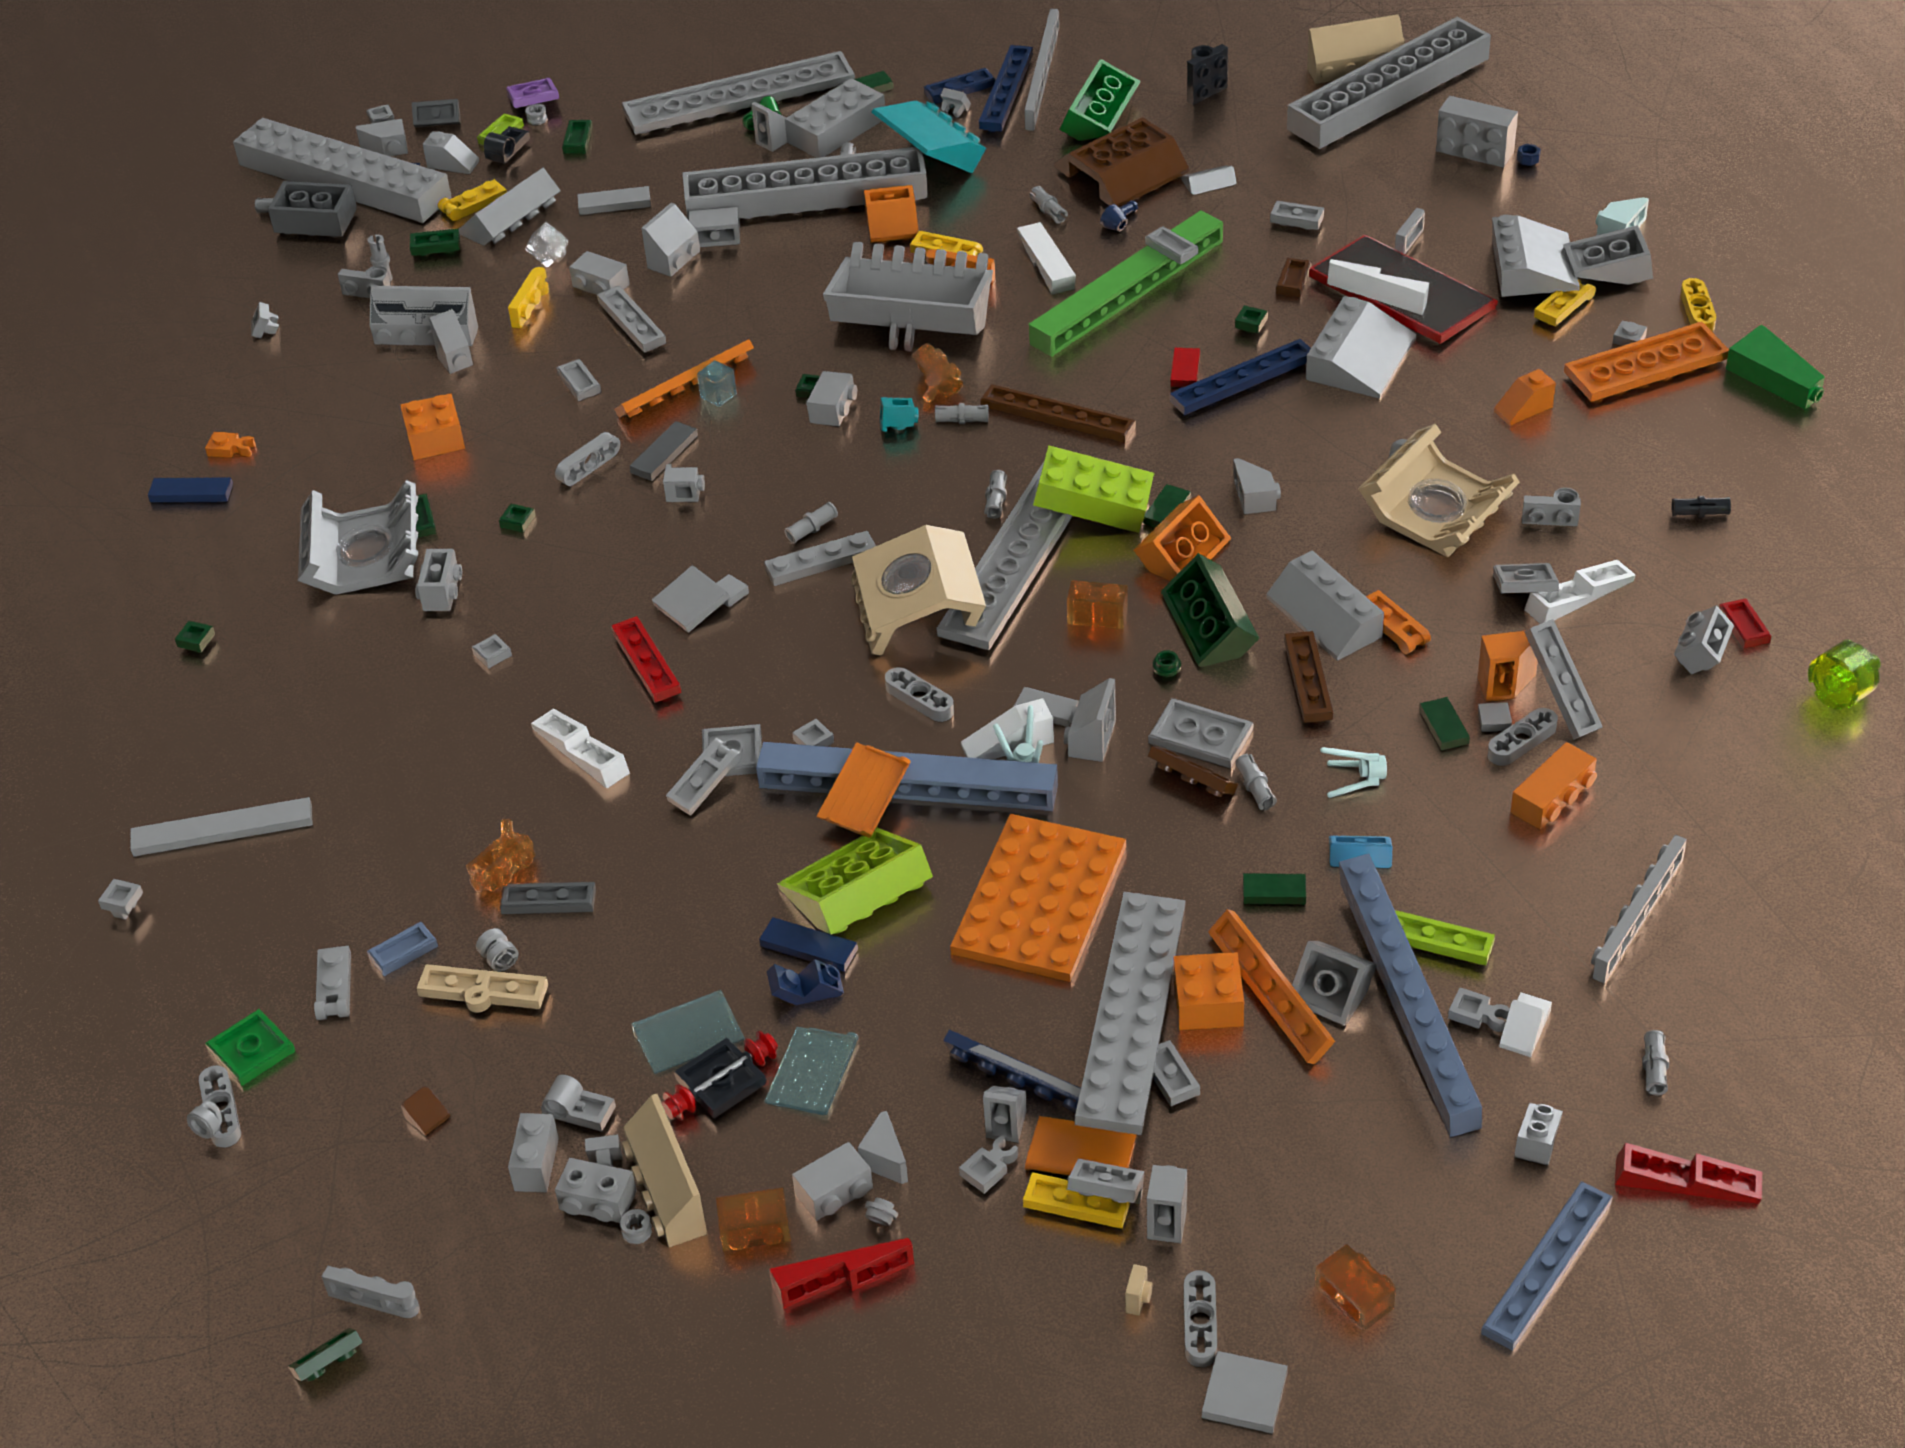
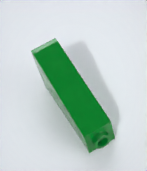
M1759 325L1729 348L1726 369L1804 410L1813 403L1819 402L1823 397L1825 376L1767 327Z

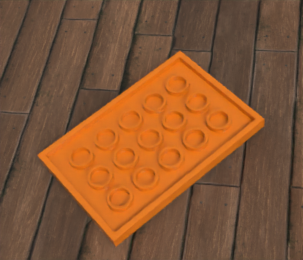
M1010 814L950 945L951 954L1071 982L1126 849V839Z

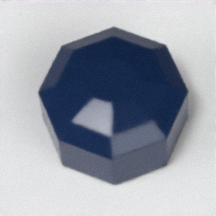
M1535 144L1521 145L1518 148L1516 160L1522 165L1532 166L1537 164L1540 160L1541 149Z

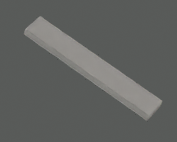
M310 797L131 828V852L134 857L313 825Z

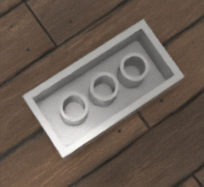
M852 78L845 81L840 86L785 118L787 143L816 158L827 156L840 148L844 143L851 141L882 121L872 114L871 111L873 108L885 106L884 94Z

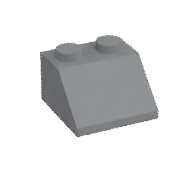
M674 203L666 206L641 228L648 269L671 277L700 252L697 230Z
M1109 678L1081 695L1078 706L1072 707L1070 716L1071 727L1065 728L1063 740L1064 744H1068V757L1103 762L1116 722L1115 679Z
M1308 941L1292 986L1313 1013L1342 1025H1347L1368 991L1377 964L1324 942Z

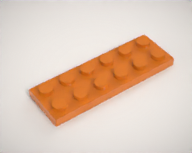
M1701 321L1565 363L1564 373L1592 402L1727 360L1729 349Z

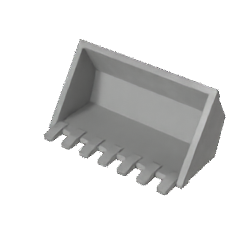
M854 242L851 257L844 258L823 293L830 321L891 327L889 348L894 350L898 346L899 329L906 328L904 348L905 351H912L915 329L977 335L985 327L993 270H987L988 254L986 253L978 254L975 269L966 268L967 253L964 251L957 252L955 267L945 266L947 252L942 249L936 250L934 265L924 264L926 252L924 248L917 247L915 249L913 263L903 262L905 252L903 246L896 245L892 261L883 260V244H874L872 258L866 259L862 258L863 243Z

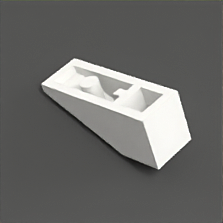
M1041 698L1012 707L961 741V747L966 757L996 759L1006 756L993 728L995 723L1002 730L1013 754L1019 744L1026 743L1027 710L1029 705L1033 706V748H1036L1039 740L1043 741V745L1054 743L1053 717L1044 699Z

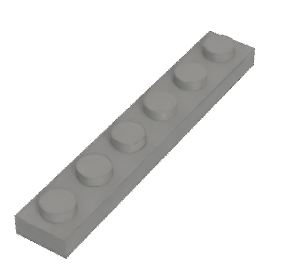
M1674 835L1669 845L1664 844L1661 847L1657 857L1658 862L1656 865L1651 864L1647 869L1644 884L1636 886L1632 894L1631 904L1623 906L1618 917L1619 923L1616 927L1612 925L1609 928L1604 946L1596 948L1591 959V964L1595 965L1593 979L1605 984L1682 863L1687 839Z

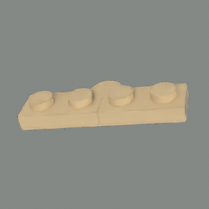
M426 964L416 989L419 997L466 1001L467 1008L477 1013L487 1010L491 1004L540 1009L548 988L547 977Z

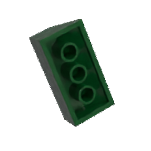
M1199 553L1160 591L1200 667L1241 658L1260 639L1221 565Z

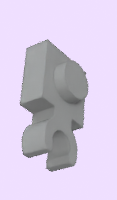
M1460 987L1450 1006L1448 1019L1478 1029L1483 1022L1488 1024L1492 1030L1503 1032L1505 1021L1497 1017L1507 1019L1510 1008L1502 1004L1492 1006L1490 1005L1491 997Z
M1000 1136L993 1142V1149L990 1152L981 1147L959 1167V1174L985 1194L1007 1174L1006 1164L1013 1163L1018 1158V1147L1015 1145L1010 1150L1003 1151L1002 1149L1006 1146L1005 1137Z

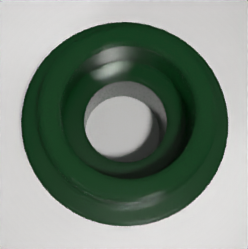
M1164 650L1156 655L1152 662V668L1160 676H1174L1181 670V660L1175 652Z

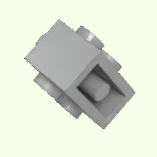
M454 549L426 550L424 561L420 568L419 581L415 589L416 598L421 600L423 611H450L453 599H457V582L462 579V566L457 564Z
M1717 605L1702 612L1696 611L1692 613L1686 620V626L1678 639L1679 643L1674 655L1691 674L1711 669L1720 663L1734 624Z
M569 1158L555 1188L560 1210L571 1215L581 1214L595 1217L603 1222L614 1221L620 1223L621 1217L629 1210L637 1192L633 1171Z

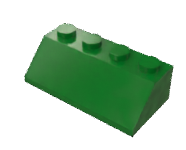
M1099 59L1069 108L1059 130L1079 141L1099 138L1111 133L1141 81Z

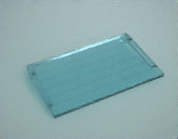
M721 990L631 1023L633 1032L637 1036L654 1074L693 1060L726 1037L733 1044L745 1040Z
M796 1027L767 1094L765 1103L819 1115H827L859 1039L858 1035L854 1032H848L845 1035L811 1027L808 1029Z

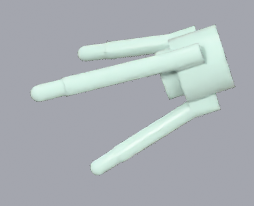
M1029 705L1027 710L1026 743L1019 744L1013 754L997 723L993 725L1007 761L1039 763L1043 741L1039 740L1036 748H1033L1032 705Z
M1326 747L1320 749L1321 753L1360 759L1329 760L1327 765L1359 767L1360 777H1366L1367 779L1328 792L1327 797L1329 798L1367 786H1379V779H1386L1387 762L1384 755Z

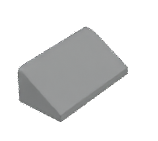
M1226 165L1182 175L1183 177H1181L1182 182L1191 194H1199L1236 184L1234 167Z

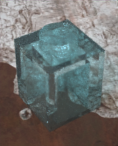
M714 360L697 373L700 397L720 407L737 394L734 369Z

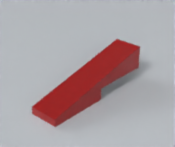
M1626 1142L1616 1157L1614 1185L1759 1204L1762 1200V1172L1697 1153L1692 1161Z
M908 1237L769 1268L772 1289L783 1309L846 1281L851 1290L854 1291L913 1265V1245Z

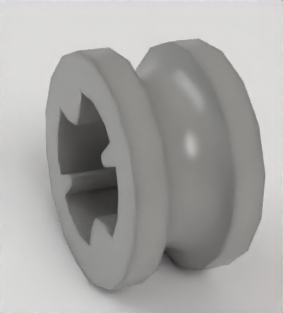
M532 104L525 109L529 124L540 125L547 121L546 107L544 105Z
M633 1209L627 1211L621 1217L620 1228L625 1241L631 1244H640L650 1238L652 1225L648 1213L644 1210ZM635 1223H637V1226H639L640 1223L642 1225V1227L637 1230H635V1227H633L632 1230L630 1228V1226Z

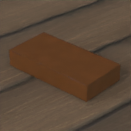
M1288 257L1276 285V294L1300 298L1309 276V268L1312 266V261Z

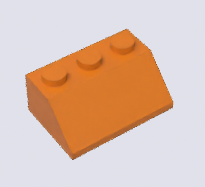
M1198 495L1179 504L1133 551L1149 572L1171 581L1198 553L1211 560L1232 538L1201 496Z

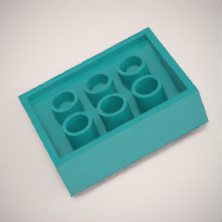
M919 101L905 102L873 108L871 111L872 114L924 154L970 173L974 172L987 149L979 143V137L970 132L966 133V128L957 122L952 123L953 118L942 111L939 113V107L929 101L926 104Z

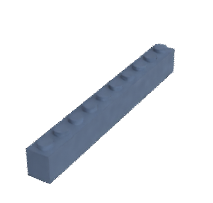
M763 742L756 766L759 788L829 793L852 749ZM884 751L897 757L904 756L911 761L892 797L894 799L1053 811L1058 787L1057 764Z
M1370 854L1340 861V885L1374 963L1377 964L1378 973L1449 1137L1482 1129V1105Z

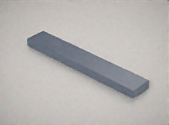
M1582 1181L1580 1182L1482 1326V1335L1512 1351L1514 1350L1611 1205L1612 1196Z

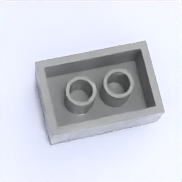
M1449 96L1439 109L1436 151L1504 168L1514 153L1518 111Z

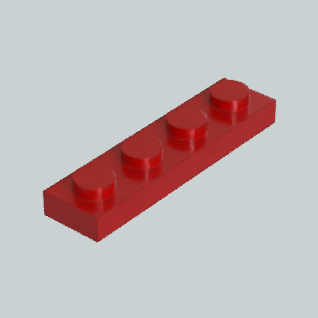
M638 616L611 625L614 637L655 703L681 693L678 680Z

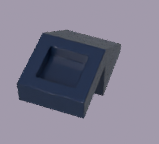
M816 959L799 974L776 964L766 971L772 996L794 1005L840 997L844 993L839 969Z

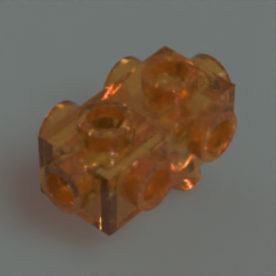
M926 343L912 354L919 370L927 377L925 382L929 387L922 396L926 402L931 403L938 391L948 399L964 387L963 381L959 378L962 375L961 371L953 362L949 364L947 357L941 349L937 348L935 350L932 345Z
M502 819L500 821L501 836L466 865L471 877L469 879L470 884L478 892H483L485 889L494 892L500 887L507 886L512 876L522 868L529 867L536 856L532 840L525 834L513 831L512 819Z

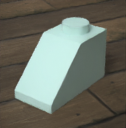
M1643 197L1610 202L1603 211H1599L1595 223L1598 225L1597 235L1637 225L1640 227L1646 220L1649 199Z

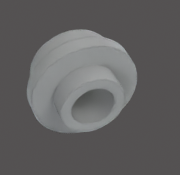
M875 1198L874 1202H866L865 1208L867 1212L865 1217L884 1226H890L892 1220L897 1219L898 1213L893 1210V1203L881 1198Z

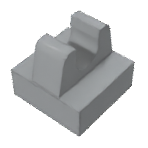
M944 88L941 93L943 99L941 110L944 113L948 114L949 110L954 108L953 114L959 118L963 111L968 112L971 103L964 92Z
M259 302L251 320V336L262 338L263 333L276 334L279 324H277L279 317L269 312L268 304Z
M113 879L98 902L101 909L110 911L114 917L126 920L132 908H135L143 891L138 884Z
M618 1134L585 1139V1150L589 1162L613 1167L614 1160L623 1159L622 1146Z

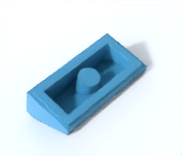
M1329 837V860L1332 867H1339L1340 861L1368 853L1376 868H1390L1392 866L1393 846L1390 837Z

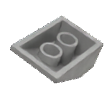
M1638 225L1563 244L1575 277L1627 285L1653 279L1651 254Z

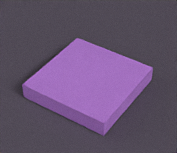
M550 78L512 85L506 88L507 95L514 108L559 99L558 90Z

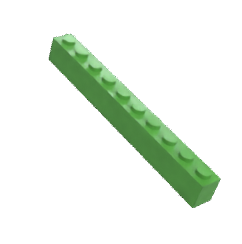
M1200 210L1171 229L1172 232L1198 246V254L1180 265L1147 245L1029 323V344L1051 357L1222 243L1223 221Z

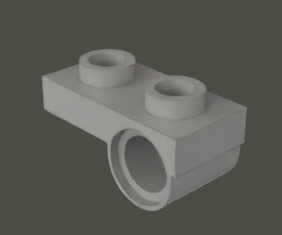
M382 265L372 266L366 272L341 269L338 273L343 295L370 298L371 286H391L388 270Z
M1559 488L1554 492L1553 497L1524 496L1522 524L1578 526L1581 506L1578 492L1571 488Z
M558 1075L542 1102L541 1110L542 1114H553L554 1119L602 1132L616 1105L614 1098L585 1091L582 1085L573 1077Z
M1529 1103L1517 1136L1514 1157L1549 1165L1563 1111L1553 1109L1546 1104L1536 1105Z

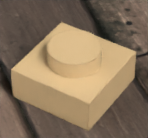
M1133 1265L1125 1292L1126 1313L1139 1316L1143 1302L1149 1303L1153 1283L1147 1281V1267Z

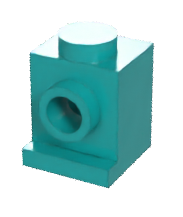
M881 397L879 423L882 431H887V427L904 430L907 427H914V423H918L919 409L914 406L912 398Z

